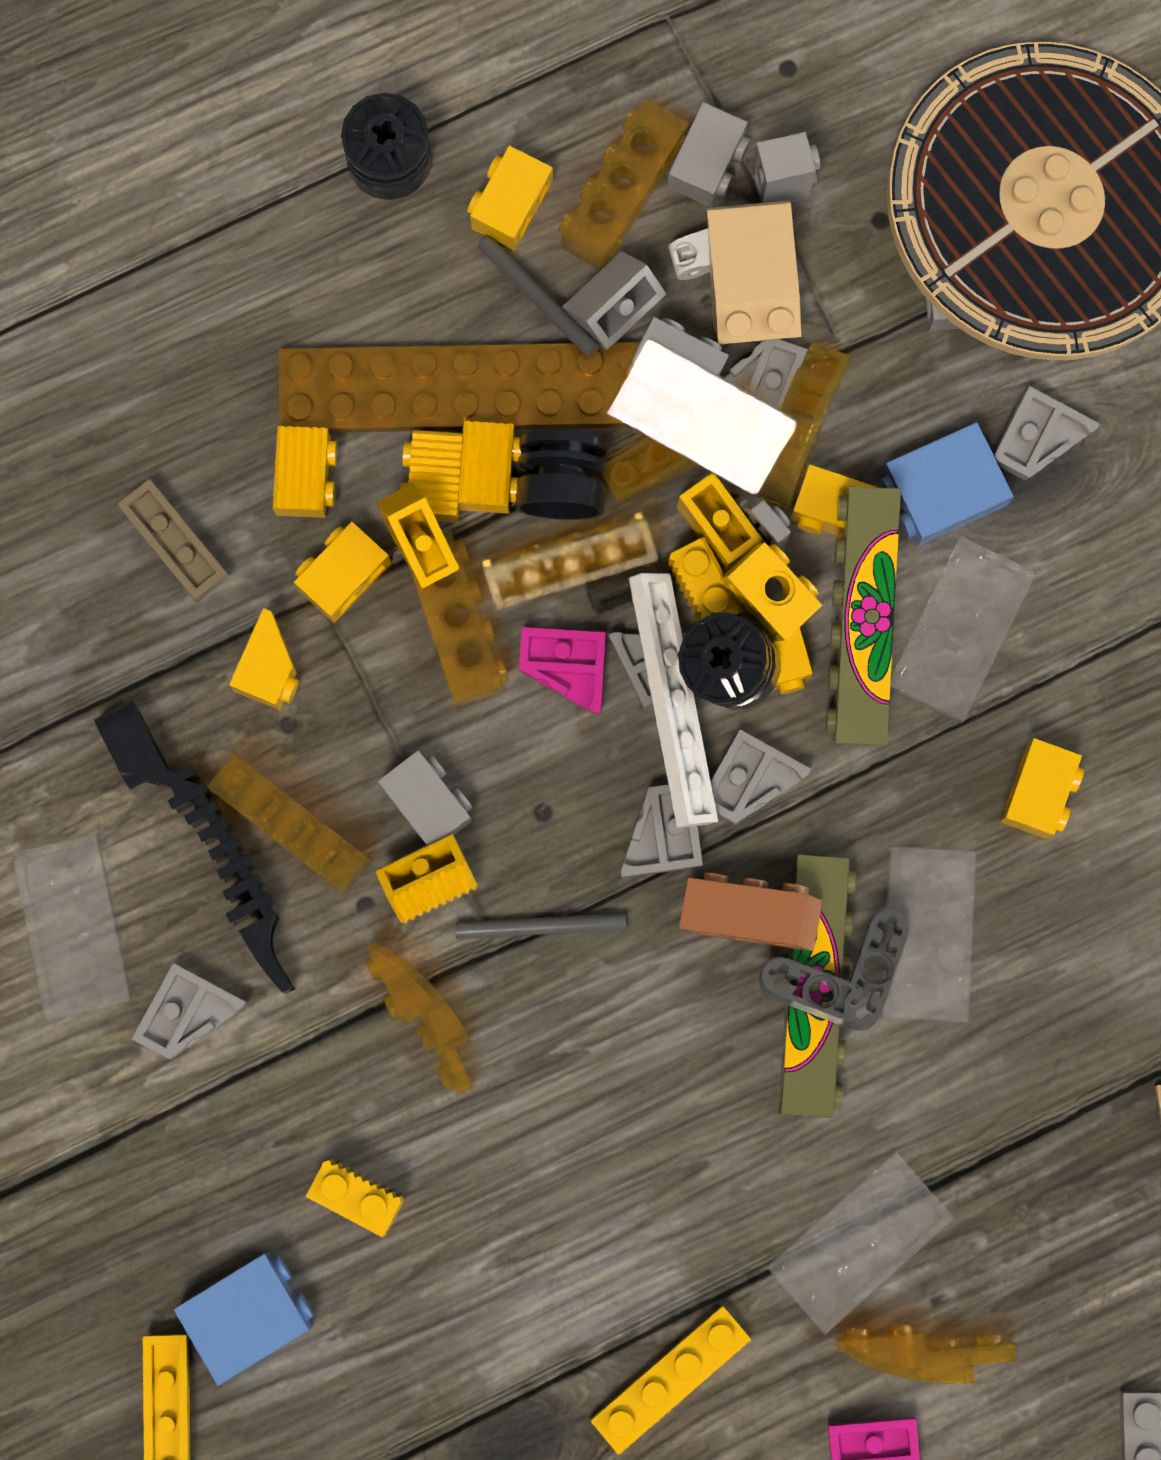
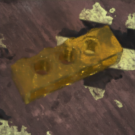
M647 98L640 110L633 108L623 124L622 130L626 132L620 142L617 144L613 141L605 151L601 163L605 166L597 178L591 175L580 193V197L583 199L576 212L570 209L563 218L558 230L562 233L561 248L599 270L603 269L612 260L681 149L688 134L689 122ZM637 144H647L653 149V152L646 156H640L634 153L632 148ZM624 177L630 180L632 185L628 189L618 190L611 185V182L616 178ZM604 211L610 215L611 219L605 224H596L589 217L594 212Z
M639 513L482 562L495 608L499 610L657 561L658 556L648 522L644 515Z
M451 529L442 531L460 568L453 572L456 575L455 582L447 588H440L432 583L422 589L413 573L412 576L455 707L459 709L504 694L502 682L508 681L509 678L502 657L493 659L488 643L496 641L489 618L480 619L476 603L483 600L476 579L471 578L467 580L463 564L470 562L462 538L454 541ZM454 609H462L469 614V619L462 627H451L446 623L448 613ZM467 648H475L482 653V659L474 667H465L458 661L459 655Z
M235 754L230 757L207 786L214 794L345 896L372 863L367 856Z

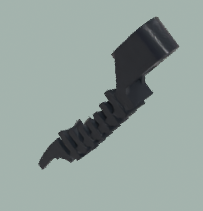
M133 700L94 719L122 778L130 790L145 782L170 789L175 794V797L168 800L172 810L176 809L177 813H180L192 806L195 807V810L184 815L188 825H192L193 829L209 822V827L197 832L201 842L205 841L206 845H209L219 840L220 845L208 850L212 860H216L217 864L228 858L231 860V863L216 870L220 879H224L227 883L240 876L243 880L222 891L226 900L234 903L249 894L253 898L249 902L225 913L229 922L237 925L260 912L262 913L264 918L239 930L258 964L278 989L284 994L296 990L280 965L274 950V933L280 920L273 908L276 902L270 893H264L262 888L266 885L261 876L257 873L253 874L251 871L255 867L247 855H242L241 851L244 848L240 840L236 837L232 838L230 833L234 832L230 823L225 818H220L223 812L217 802L209 799V797L213 796L209 787L204 782L200 784L193 783L200 779L196 769L189 765L177 772L170 771L141 712Z

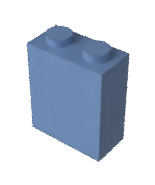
M974 423L886 463L882 471L883 478H880L882 488L901 489L899 524L908 539L913 537L917 547L1007 507L1014 498L978 423Z
M267 1252L174 1309L217 1386L313 1327L309 1319L314 1317V1313L302 1294L295 1297L287 1281L292 1279L291 1273L280 1256L273 1259L270 1252Z

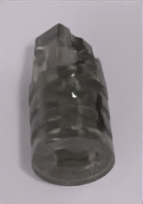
M653 559L617 567V569L607 571L602 575H596L592 579L583 580L588 600L596 616L603 614L605 611H611L616 607L624 606L626 603H632L633 597L629 578L640 573L661 574L656 562Z

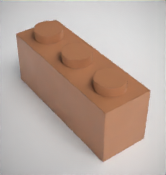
M704 873L703 880L688 878L680 929L698 935L814 952L822 900L808 895V887L783 883L782 890L768 889L769 882L752 878H744L743 885L729 883L730 877L715 873Z

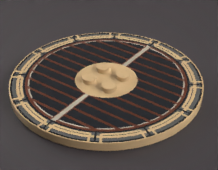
M1024 42L987 50L958 64L934 82L921 96L907 117L897 137L887 176L888 218L893 239L910 277L927 300L946 315L952 324L971 337L1002 351L1033 359L1053 361L1077 360L1099 356L1138 340L1160 324L1161 90L1140 73L1110 56L1088 48L1055 42Z

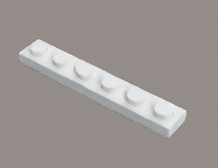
M640 573L630 577L629 581L676 825L678 828L712 824L718 822L694 694L686 686L679 672L678 652L683 637L670 574Z

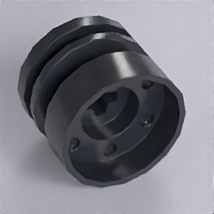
M379 93L367 96L352 106L344 118L341 139L349 174L359 189L374 198L385 200L407 197L419 189L429 175L432 153L426 120L416 104L401 95ZM387 135L393 137V140L387 139L384 144H379L378 139L385 140Z
M569 429L535 430L521 435L519 448L524 454L518 457V464L520 468L535 474L522 476L517 480L515 506L517 511L530 516L556 520L591 519L604 514L605 485L603 482L590 476L599 475L606 471V462L602 459L607 454L608 444L606 439L591 433Z
M730 613L709 615L696 622L683 637L678 652L679 672L686 686L699 698L730 710L749 709L764 701L776 687L781 672L780 653L772 637L747 619ZM723 651L731 654L729 656L731 663L729 668L720 665L722 658L719 655Z

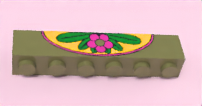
M848 486L846 487L845 495H838L837 520L844 521L843 538H836L834 560L835 563H842L841 580H834L832 605L839 606V623H831L830 648H837L836 665H829L828 690L835 691L834 708L827 707L826 733H833L832 740L835 743L887 745L901 489Z
M797 855L794 859L793 884L808 887V895L822 900L814 952L789 948L788 959L838 978L849 980L851 955L844 954V938L852 937L853 912L846 911L847 894L854 895L856 869H849V858ZM800 976L797 984L787 981V983L797 986L793 995L800 996V990L807 978ZM816 983L809 987V996L814 1003L826 1005L831 1002L832 993L828 986ZM786 1004L778 1114L834 1118V1109L841 1110L843 1100V1084L836 1083L837 1066H844L846 1050L845 1040H838L839 1024Z

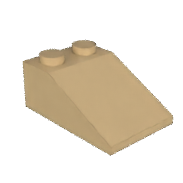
M790 200L706 208L713 329L718 344L801 337L800 294Z

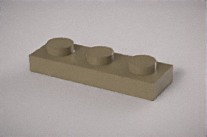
M150 478L117 504L196 603L229 578L226 571Z

